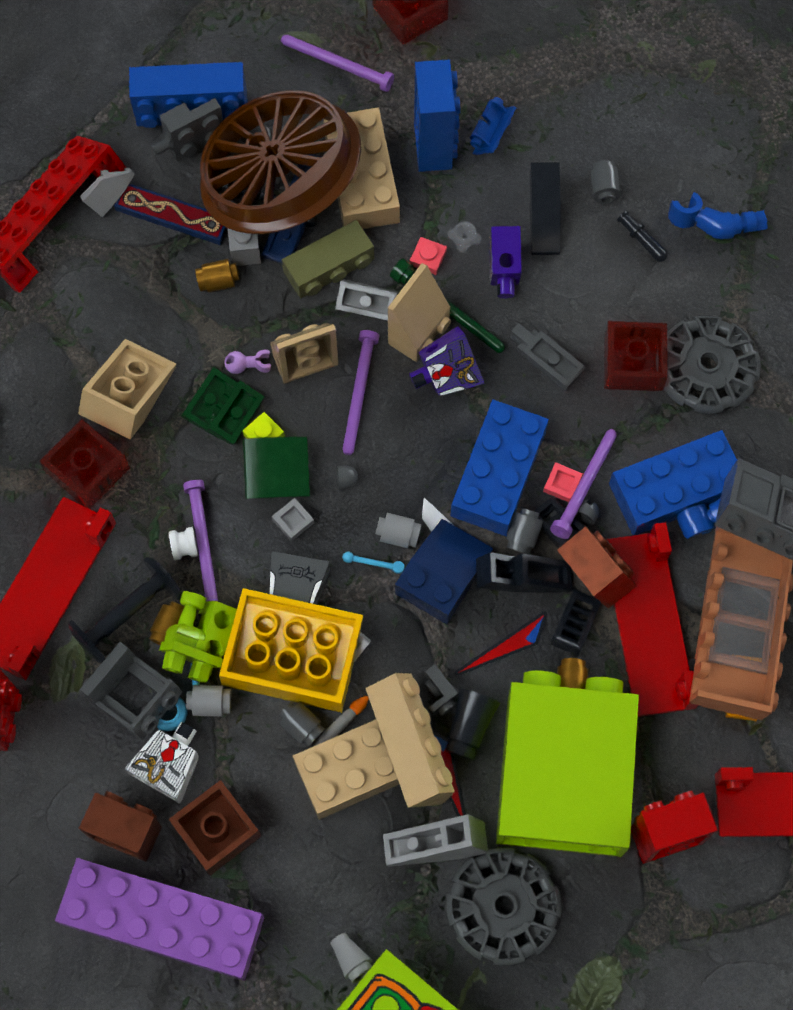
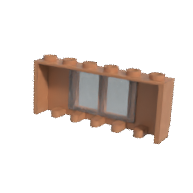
M717 526L706 582L689 703L763 720L776 710L779 695L775 693L776 681L780 680L783 670V664L779 662L780 651L784 650L787 641V634L783 633L784 622H787L791 611V605L787 603L788 593L793 589V574H791L793 560Z

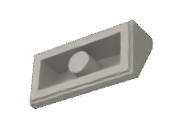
M343 279L340 282L335 309L388 321V307L399 294V291Z

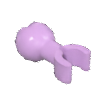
M260 350L256 356H245L241 352L233 351L226 356L224 364L226 369L232 374H239L246 368L255 367L258 371L267 373L271 370V364H263L260 360L269 358L270 351Z

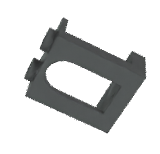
M121 642L117 644L79 689L89 701L142 741L147 734H151L156 729L159 720L167 710L172 709L176 705L182 693L172 679L163 677L136 657ZM128 672L157 692L138 716L109 696Z

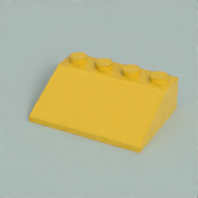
M243 588L219 673L221 684L226 687L298 703L301 701L305 705L342 713L363 615Z

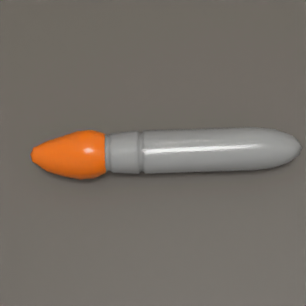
M363 696L353 701L349 709L343 712L317 738L313 746L338 736L352 722L356 715L363 712L368 704L369 697Z

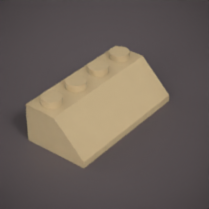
M395 673L365 688L407 807L433 806L445 803L455 792L452 786V775L448 768L445 767L441 756V745L438 739L434 737L430 726V715L422 704L417 681L413 678L412 674Z

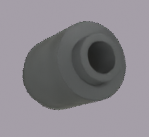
M601 160L594 163L590 172L593 199L603 205L612 204L621 196L618 168L610 160Z
M522 508L521 513L514 512L506 537L509 540L507 548L530 555L531 549L536 546L543 521L538 519L539 513Z
M301 701L296 705L290 702L279 714L282 718L279 725L300 745L304 743L308 748L326 730L321 725L322 721Z

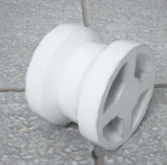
M188 527L183 532L169 531L174 561L180 560L185 555H190L191 557L198 556L193 527Z

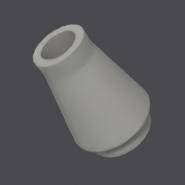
M342 933L330 942V945L334 949L345 979H350L352 984H356L371 969L372 959L349 938L347 933Z

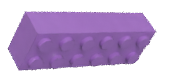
M76 858L55 922L66 927L245 981L264 916L262 913Z

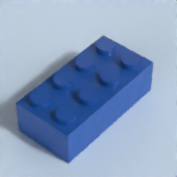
M450 60L415 62L414 129L419 172L452 169L453 158H458L460 98L456 94V89H458L457 71H451Z
M243 62L129 67V97L137 127L153 128L162 125L160 115L183 103L191 111L214 98L221 107L224 120L236 109L247 103Z
M492 399L451 504L450 516L507 536L514 512L517 510L545 436L549 419Z
M720 430L613 472L609 486L632 535H639L652 530L654 524L669 523L677 520V514L687 508L699 504H705L709 507V504L721 498L725 478L737 459L723 431Z

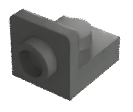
M434 664L425 671V679L427 681L424 683L434 698L437 696L441 698L429 707V713L433 718L439 713L441 716H445L456 707L455 701L458 699L457 691Z

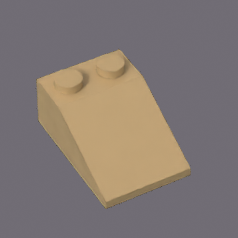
M423 263L388 307V344L415 362L420 359V350L434 342L433 340L438 333L443 334L451 323L450 306L428 266Z
M334 324L309 325L301 332L292 335L283 334L277 337L275 341L270 342L272 354L284 384L338 365L337 338Z
M124 339L82 389L78 414L131 439L146 420L175 370L176 363Z

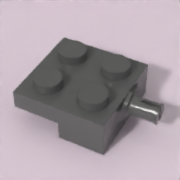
M214 98L191 111L183 103L160 115L165 139L150 145V148L155 156L170 150L177 161L193 156L198 150L205 147L211 134L223 121L221 107L217 100Z

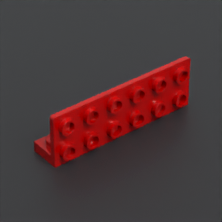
M76 136L70 140L64 151L50 162L48 169L39 179L31 184L28 192L14 203L12 210L0 221V275L14 291L21 293L38 273L22 252L88 176L93 173L98 178L101 176L100 170L119 172L127 168L110 145L81 136Z
M66 497L61 499L0 603L1 669L25 681L27 680L116 525L110 511L100 507L98 512H95Z
M667 523L654 524L651 532L647 534L607 539L616 550L615 553L634 572L635 575L631 579L637 585L616 602L614 608L630 693L639 694L638 717L696 709L698 705L689 703L694 670H689L668 564L672 548Z
M721 767L715 773L718 832L720 837L793 836V772L753 773V767Z

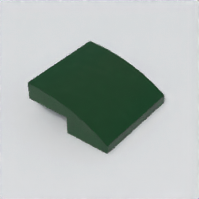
M213 367L181 417L216 438L234 445L265 396L241 380L238 383Z
M307 437L243 439L245 499L310 496Z

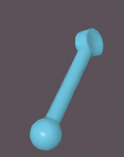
M350 551L345 552L342 556L343 561L346 563L354 561L392 569L396 574H401L404 571V564L401 561L388 563L354 556Z

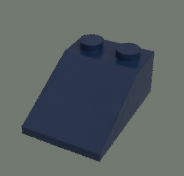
M441 519L411 558L397 580L395 595L443 623L448 624L477 577L476 558L492 552L493 548Z

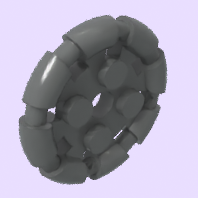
M694 316L693 320L687 322L684 320L680 321L663 336V344L657 348L655 357L657 377H661L663 381L662 388L665 393L683 407L685 404L694 408L693 412L702 414L723 413V409L729 407L734 409L741 405L755 390L753 385L755 381L759 380L761 372L759 352L754 350L752 346L754 341L748 333L734 322L729 324L722 321V317ZM696 331L701 337L693 339L691 332ZM716 331L727 335L726 339L715 335ZM673 348H681V354L672 351ZM734 350H742L744 355L736 357ZM705 357L712 358L716 362V367L712 369L705 368L701 364V359ZM679 369V377L674 378L672 371ZM737 372L743 375V381L735 378ZM691 387L702 391L699 398L689 394ZM725 389L727 396L720 398L718 393Z
M513 848L488 849V853L475 859L472 857L468 859L457 870L451 880L454 884L451 893L447 894L446 898L447 920L449 926L454 927L458 935L456 940L473 957L479 960L482 957L494 961L493 965L499 966L518 965L524 963L525 958L533 954L538 956L554 939L557 930H555L558 918L561 919L562 916L561 894L559 887L554 886L550 878L551 872L534 856L528 853L526 856L516 853ZM510 864L522 868L520 877L508 874ZM490 866L494 874L484 879L480 870ZM538 882L543 893L535 896L530 885ZM466 888L476 890L472 901L463 898ZM507 897L513 902V911L510 914L502 915L497 912L495 901L498 898ZM536 911L545 914L543 924L533 922ZM473 915L478 926L469 930L464 920ZM525 933L528 942L518 947L514 938ZM488 935L494 939H500L498 949L486 945Z

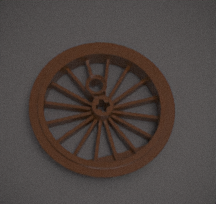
M279 91L249 101L232 112L218 125L203 150L200 163V191L206 210L221 225L237 232L249 234L278 232L310 220L330 206L352 180L361 156V138L358 128L352 118L341 108L331 104L325 98L307 91ZM308 114L309 116L298 125L302 116ZM291 115L282 129L283 116ZM274 119L272 140H270L264 123ZM322 119H325V120L328 121V122H326V123H324V124H322V125H320V126H318V127L312 129V128H313L318 122H320ZM259 125L262 130V132H256L254 134H251L249 132ZM337 131V138L314 142ZM242 137L247 139L245 144L237 143ZM228 152H233V153H239V154H241V155H235V156L226 157V155L228 154ZM326 152L321 158L309 156V154ZM293 163L311 166V168L305 173ZM232 168L218 175L220 169ZM290 171L299 177L291 186L285 176ZM276 177H281L286 190L273 199ZM237 180L222 194L218 193V188ZM266 180L264 203L251 206ZM250 185L239 204L231 202Z

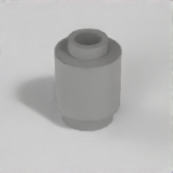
M387 513L386 518L379 517L375 534L381 536L380 542L403 548H408V546L416 547L421 524L415 523V519Z
M193 685V690L187 691L186 709L192 710V716L223 717V714L231 713V689H224L223 685Z

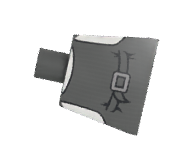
M272 551L270 594L317 605L329 576V561Z

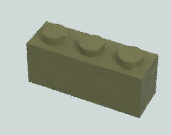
M355 220L283 258V272L300 299L307 295L313 296L323 286L331 282L336 283L343 280L348 273L355 269L367 267L374 260V245L358 221Z

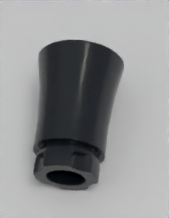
M459 689L457 707L447 737L449 741L446 751L455 756L474 761L477 750L481 748L490 722L501 703L486 695L471 690Z

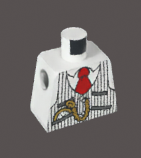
M180 722L172 737L158 730L130 761L125 770L130 776L180 804L199 758L197 751L188 746L197 731L183 722Z

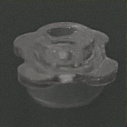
M469 221L461 222L454 229L448 231V239L454 241L457 245V251L461 253L466 252L470 246L478 245L481 242V235L476 233L475 227Z

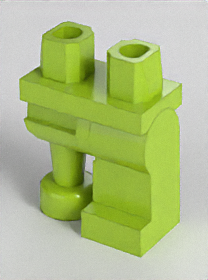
M183 591L180 599L181 605L184 606L178 623L169 627L165 632V642H161L159 651L165 652L162 669L173 673H182L185 661H189L192 663L188 678L200 683H206L213 668H221L222 657L228 644L237 609L218 601L206 602V597L200 594ZM197 610H199L198 614H201L198 628L193 626Z

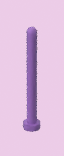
M283 35L281 38L283 45L377 83L382 91L388 92L393 84L394 74L391 72L379 73L290 35Z
M362 330L359 333L358 340L362 342L342 448L345 455H352L355 449L373 345L379 342L380 335L370 330Z
M609 429L606 431L560 520H554L550 530L555 536L562 539L570 537L573 531L571 523L617 437L615 430Z
M191 480L185 482L183 487L184 492L190 496L206 602L218 601L201 492L205 490L204 481Z

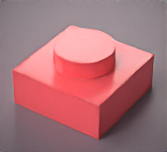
M420 237L410 263L415 268H419L423 263L428 266L431 274L436 275L447 252V246Z
M555 462L543 492L569 502L583 473Z

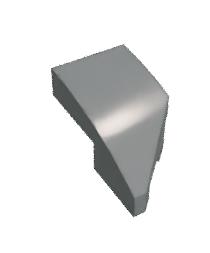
M124 168V171L119 172L100 170L101 176L80 195L82 201L103 217L128 187L135 175L132 169Z

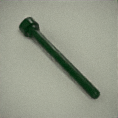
M402 258L393 267L390 277L399 284H406L415 273V270L412 269L413 265ZM446 299L450 306V317L495 352L502 353L505 350L503 342Z

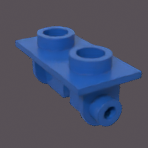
M494 97L488 101L482 117L488 123L484 120H479L470 136V144L475 148L473 151L474 155L494 152L499 146L505 129L511 122V118L516 110L515 106L504 107V102L499 97Z

